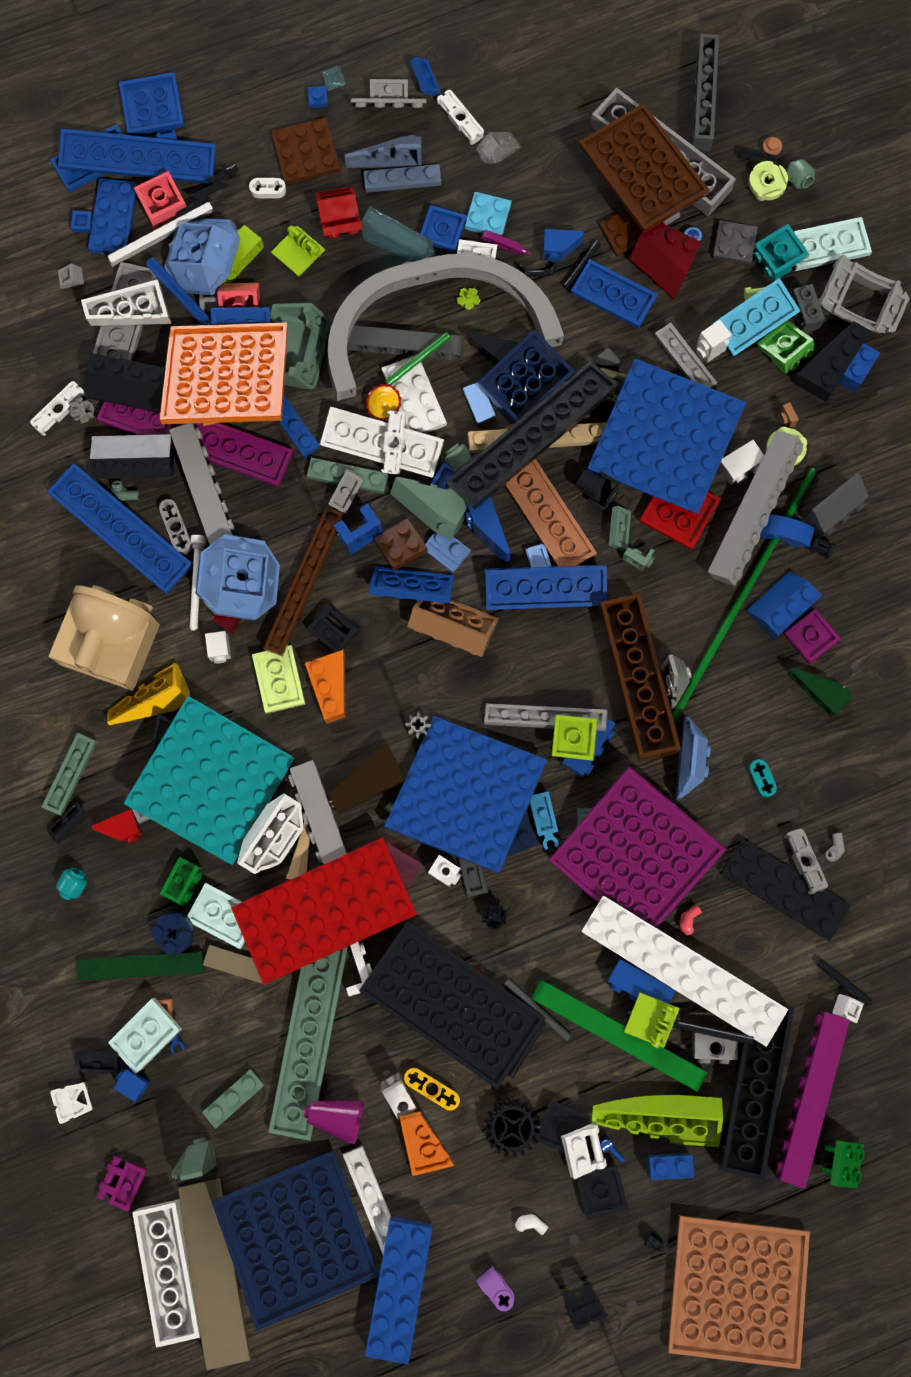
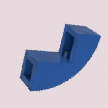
M769 515L768 523L763 528L760 537L763 539L780 538L792 547H810L815 528L791 518Z

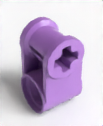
M492 1266L476 1281L497 1309L508 1311L513 1306L514 1293L497 1268ZM501 1295L504 1297L509 1296L508 1303L505 1301L500 1302Z

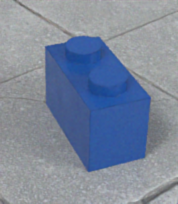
M863 343L839 381V384L856 393L880 355V352Z
M690 1153L647 1155L648 1177L651 1180L695 1178L693 1155Z

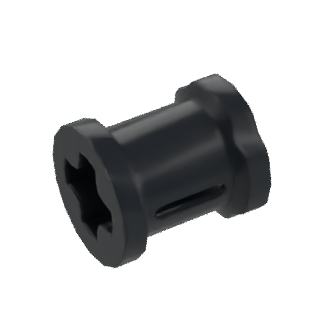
M817 535L809 551L824 555L825 559H828L836 543H829Z

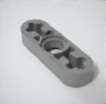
M166 499L159 506L162 519L173 547L182 555L187 554L192 549L191 539L178 506L173 500ZM170 505V507L172 508L171 511L174 516L172 518H170L168 512L165 511L167 510L166 506ZM174 522L181 524V528L177 532H173L170 529ZM179 536H181L182 540L186 543L184 549H182L179 546Z

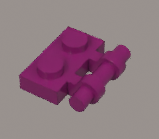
M114 1155L112 1162L108 1163L104 1180L98 1186L99 1192L96 1197L104 1200L107 1193L112 1195L109 1204L129 1212L148 1169L129 1161L126 1162L123 1169L119 1166L122 1158ZM115 1174L120 1176L116 1187L111 1185Z

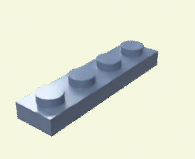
M440 165L364 171L366 192L441 186Z

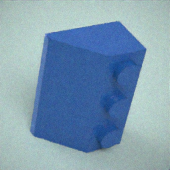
M789 572L746 612L775 640L815 604L822 595L809 581Z

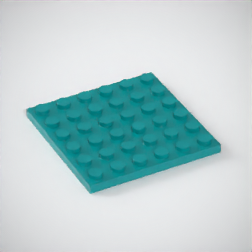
M187 696L123 804L233 865L240 853L243 839L265 806L270 802L295 758L197 700Z

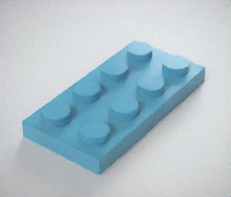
M778 278L717 321L721 320L732 334L727 348L732 356H735L799 313L800 309L780 278Z

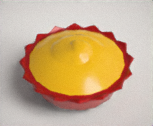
M388 383L385 385L380 384L369 392V396L366 398L368 414L373 419L387 421L390 414H387L388 411L399 412L401 396L395 386H390Z

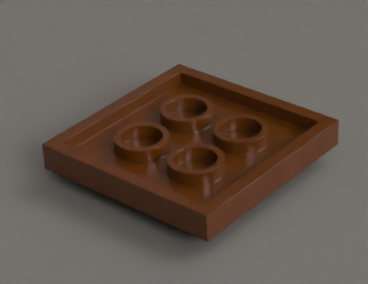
M327 118L271 131L285 185L340 172Z

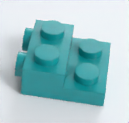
M789 224L757 242L754 247L755 252L753 253L755 260L758 263L762 262L765 267L763 269L768 278L773 277L774 280L792 271L793 266L809 257V252Z

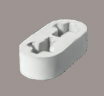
M255 178L249 184L250 192L255 198H281L286 194L285 182L280 178ZM261 185L259 191H256L257 186ZM279 185V190L275 191L276 186Z

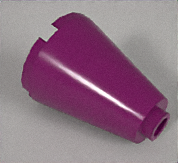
M311 1101V1105L306 1104L304 1118H307L308 1124L349 1144H355L364 1102Z

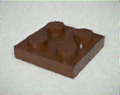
M627 210L599 222V227L616 257L634 249L642 230Z
M408 518L374 537L375 543L394 571L428 552L426 545Z

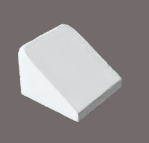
M839 994L832 1013L857 1023L864 1003Z

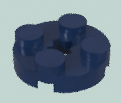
M165 913L156 920L154 927L151 929V935L156 945L167 955L179 954L188 949L193 943L194 926L185 914ZM170 929L177 930V938L170 935Z

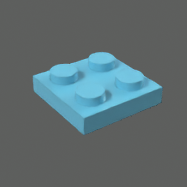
M475 192L465 223V230L481 234L488 230L503 236L512 201Z

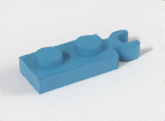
M549 791L535 794L532 796L530 806L538 837L544 836V850L548 849V841H553L556 848L559 842L553 836V833H557L558 828Z

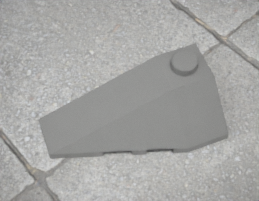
M673 654L668 655L660 668L671 710L677 705L692 677L690 668L686 667L684 661Z

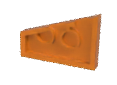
M421 1111L399 1116L412 1176L454 1166L453 1160Z

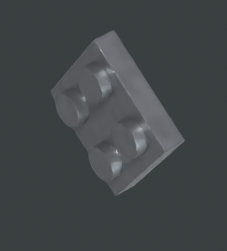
M720 220L712 259L750 266L758 227Z

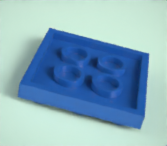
M175 72L119 82L128 135L137 136L165 129L185 127Z

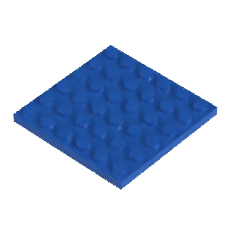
M634 359L587 469L599 475L604 472L621 484L698 515L746 402Z
M433 716L430 723L431 727L428 728L427 735L424 736L384 827L500 874L546 766L547 759Z

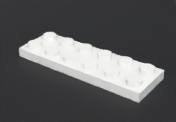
M330 406L320 445L384 463L386 452H383L385 431L388 432V423ZM405 428L401 469L434 478L444 439ZM397 437L389 439V447H398L399 440Z

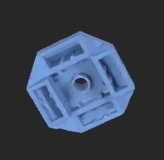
M202 218L194 222L180 223L178 230L174 233L172 243L169 244L170 250L164 268L186 293L214 295L218 290L217 287L228 278L240 242V236L236 230L235 223L225 219Z
M225 534L200 553L195 594L203 600L215 615L255 621L276 605L280 565L265 541ZM238 572L244 575L245 581H240L237 578Z

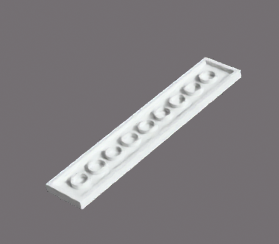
M605 896L601 898L581 931L738 1030L753 1036L756 1041L766 1047L788 1011L784 1006Z

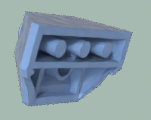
M686 716L682 721L681 750L679 752L675 800L683 798L703 782L709 773L706 757H710L711 746L708 745V739L692 719Z

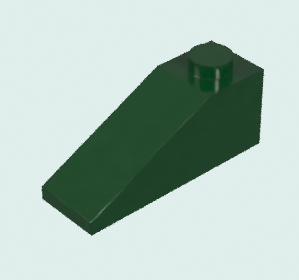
M793 668L787 674L830 717L834 716L853 698L848 688L837 682L797 668Z

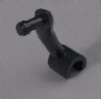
M553 263L550 270H526V267L520 265L518 269L526 276L546 277L554 275L553 271L557 264Z

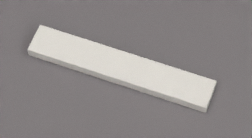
M207 202L108 255V262L113 267L173 235L178 230L180 223L194 222L212 214L213 208L211 204Z
M361 1145L343 1153V1157L383 1254L391 1214L365 1149Z

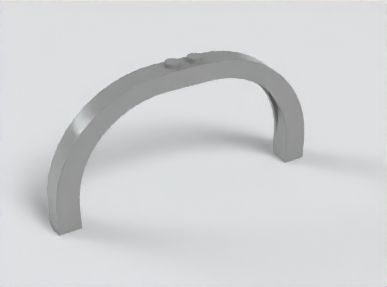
M447 254L431 258L425 257L419 261H408L402 265L376 273L362 282L347 296L335 315L329 334V373L337 401L356 396V384L349 365L347 346L351 331L361 314L376 300L393 291L447 278L477 279L493 284L508 292L525 308L537 332L551 347L562 345L564 334L556 312L547 296L529 277L516 268L499 260L475 254Z

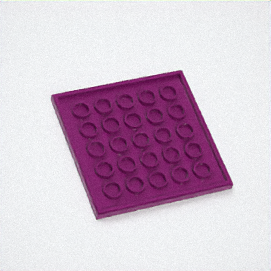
M629 766L549 858V861L598 903L605 896L657 928L727 848Z

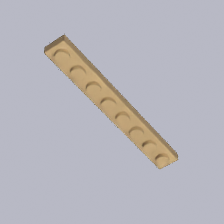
M607 422L576 424L549 448L597 445ZM508 429L468 432L469 452H482Z

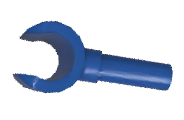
M605 1137L600 1140L603 1152L610 1150L621 1163L625 1161L609 1138Z

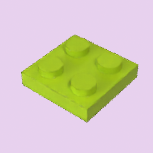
M557 714L555 718L552 756L593 761L598 719Z

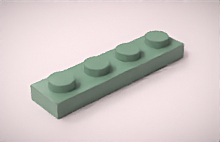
M315 458L310 460L307 479L338 485L345 471L349 469L365 478L360 487L361 490L380 494L385 493L388 473Z
M76 734L44 800L42 808L60 816L63 815L97 741L82 734Z

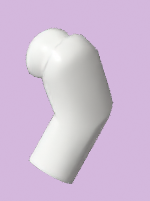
M533 1214L520 1216L515 1223L516 1229L520 1232L534 1228L539 1234L543 1235L548 1229V1226Z

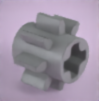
M81 397L75 399V402L70 403L69 413L74 421L80 420L81 423H85L94 417V407L90 400L83 401Z
M419 712L417 717L413 718L410 715L411 722L405 724L406 727H411L408 734H416L417 739H419L420 734L427 735L425 730L431 727L430 724L425 723L428 720V716L422 718ZM417 721L424 725L420 727V730H416L415 726H413L417 724Z

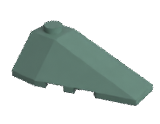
M396 477L390 492L393 497L428 527L449 540L460 530L466 516L465 512L468 511V503L451 488L446 490L438 488V485L431 484L428 486L421 484L419 481Z
M206 1137L193 1140V1144L186 1148L172 1170L171 1178L182 1181L203 1176L217 1166L213 1141H206Z

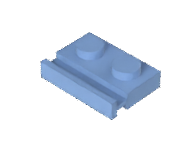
M436 532L425 544L428 549L426 553L451 573H454L471 553V550L455 537L449 540Z

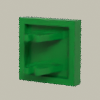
M836 1140V1147L825 1146V1150L835 1153L832 1169L822 1167V1172L831 1174L830 1185L858 1188V1184L861 1181V1162L865 1155L863 1150L864 1144Z

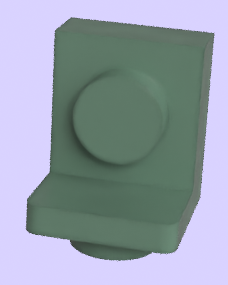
M628 547L622 560L643 571L645 567L649 568L655 559L653 553L655 550L651 548L647 556L644 557L639 550Z

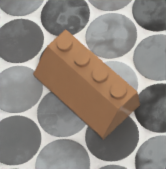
M450 599V604L417 601L413 607L407 627L482 657L499 618Z

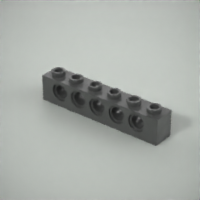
M700 34L697 45L692 145L700 151H711L714 140L719 35Z

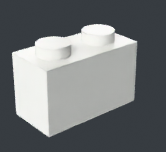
M721 320L702 331L695 348L696 353L706 363L726 351L732 336Z
M752 440L724 457L719 465V470L730 486L735 482L740 484L747 479L748 474L751 472L756 473L764 454L755 441Z

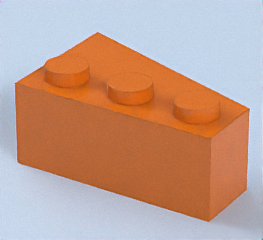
M344 650L305 663L326 724L346 717Z

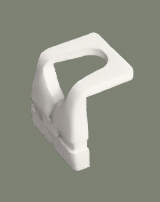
M87 1082L66 1086L64 1089L58 1088L50 1092L53 1104L57 1106L55 1111L60 1124L94 1109L88 1095ZM82 1090L84 1091L87 1105L77 1101V1097Z

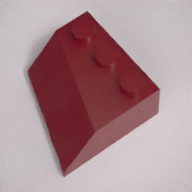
M660 223L645 233L641 232L629 260L645 275H649L656 282V285L660 289L663 288L674 301L701 241Z

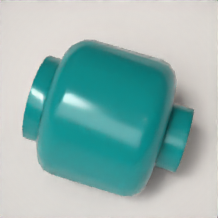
M77 868L64 870L56 884V888L60 892L59 895L66 900L79 898L87 885L85 873Z

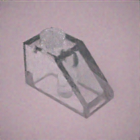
M489 132L476 150L480 154V159L486 164L498 163L519 150L521 145L511 132Z

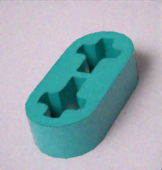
M760 759L753 761L749 765L748 770L757 793L764 798L771 797L777 789L771 771L765 761ZM755 764H757L759 767H763V770L761 771V774L763 776L762 778L759 772H754L753 769L756 767ZM762 780L765 781L766 785H771L769 794L767 791H762V787H764Z

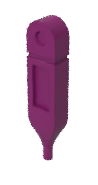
M485 230L481 236L484 242L496 244L498 248L513 254L531 255V252L525 250L518 242L491 231Z

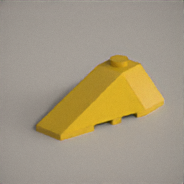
M174 663L154 675L155 680L147 686L142 684L138 687L139 690L134 696H126L109 709L107 723L109 725L173 712L181 708L187 696H190V690L178 664Z

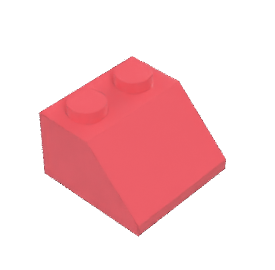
M222 283L218 288L219 307L261 306L259 283Z

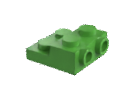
M785 321L757 343V347L771 358L772 364L784 373H787L789 370H796L803 358L808 359L814 353V339L789 321Z

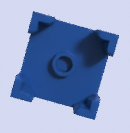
M368 504L360 508L361 513L365 517L363 518L364 525L352 533L343 521L334 525L338 532L337 537L349 555L354 554L374 541V537L383 533L381 522Z

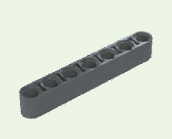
M354 325L349 337L347 350L414 356L443 334ZM450 335L451 338L427 358L461 359L463 338L457 335Z

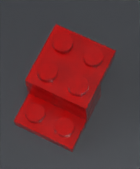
M353 186L316 193L324 236L335 238L340 236L339 233L355 234L359 232L358 230L362 229Z

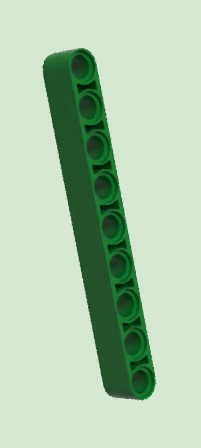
M540 980L531 999L698 1092L707 1074L706 1071L663 1047L659 1046V1048H656L648 1041L625 1033V1026Z

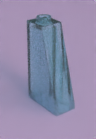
M369 206L361 222L364 241L413 262L425 257L431 258L435 256L436 250H434L433 241Z

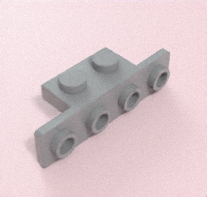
M370 79V98H350V102L359 108L366 107V104H374L375 108H385V104H393V108H404V104H411V108H423V104H427L426 99H408V79Z

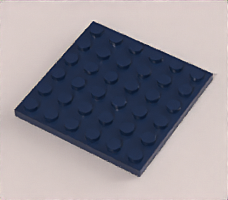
M334 1150L211 1201L256 1331L379 1276Z

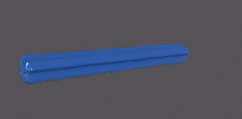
M150 258L146 265L201 325H212L211 318L155 258Z

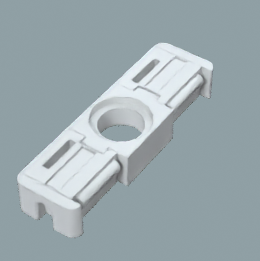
M447 90L444 96H438V105L440 104L455 127L464 133L471 145L484 137L483 128L451 90ZM457 114H464L466 116L462 121L457 120L455 117Z
M74 381L70 382L30 423L41 435L45 436L44 432H47L56 421L59 423L70 412V403L75 402V399L81 398L83 395L85 396L84 390ZM57 404L63 405V410L60 413L53 411L54 406Z
M388 411L387 414H390L388 432L385 431L383 452L386 453L384 470L381 469L383 473L399 474L406 414L404 412ZM392 437H397L399 440V445L396 448H391L388 445V441Z

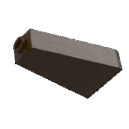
M389 744L381 747L329 793L331 799L328 802L333 811L337 810L339 814L403 785L405 779Z

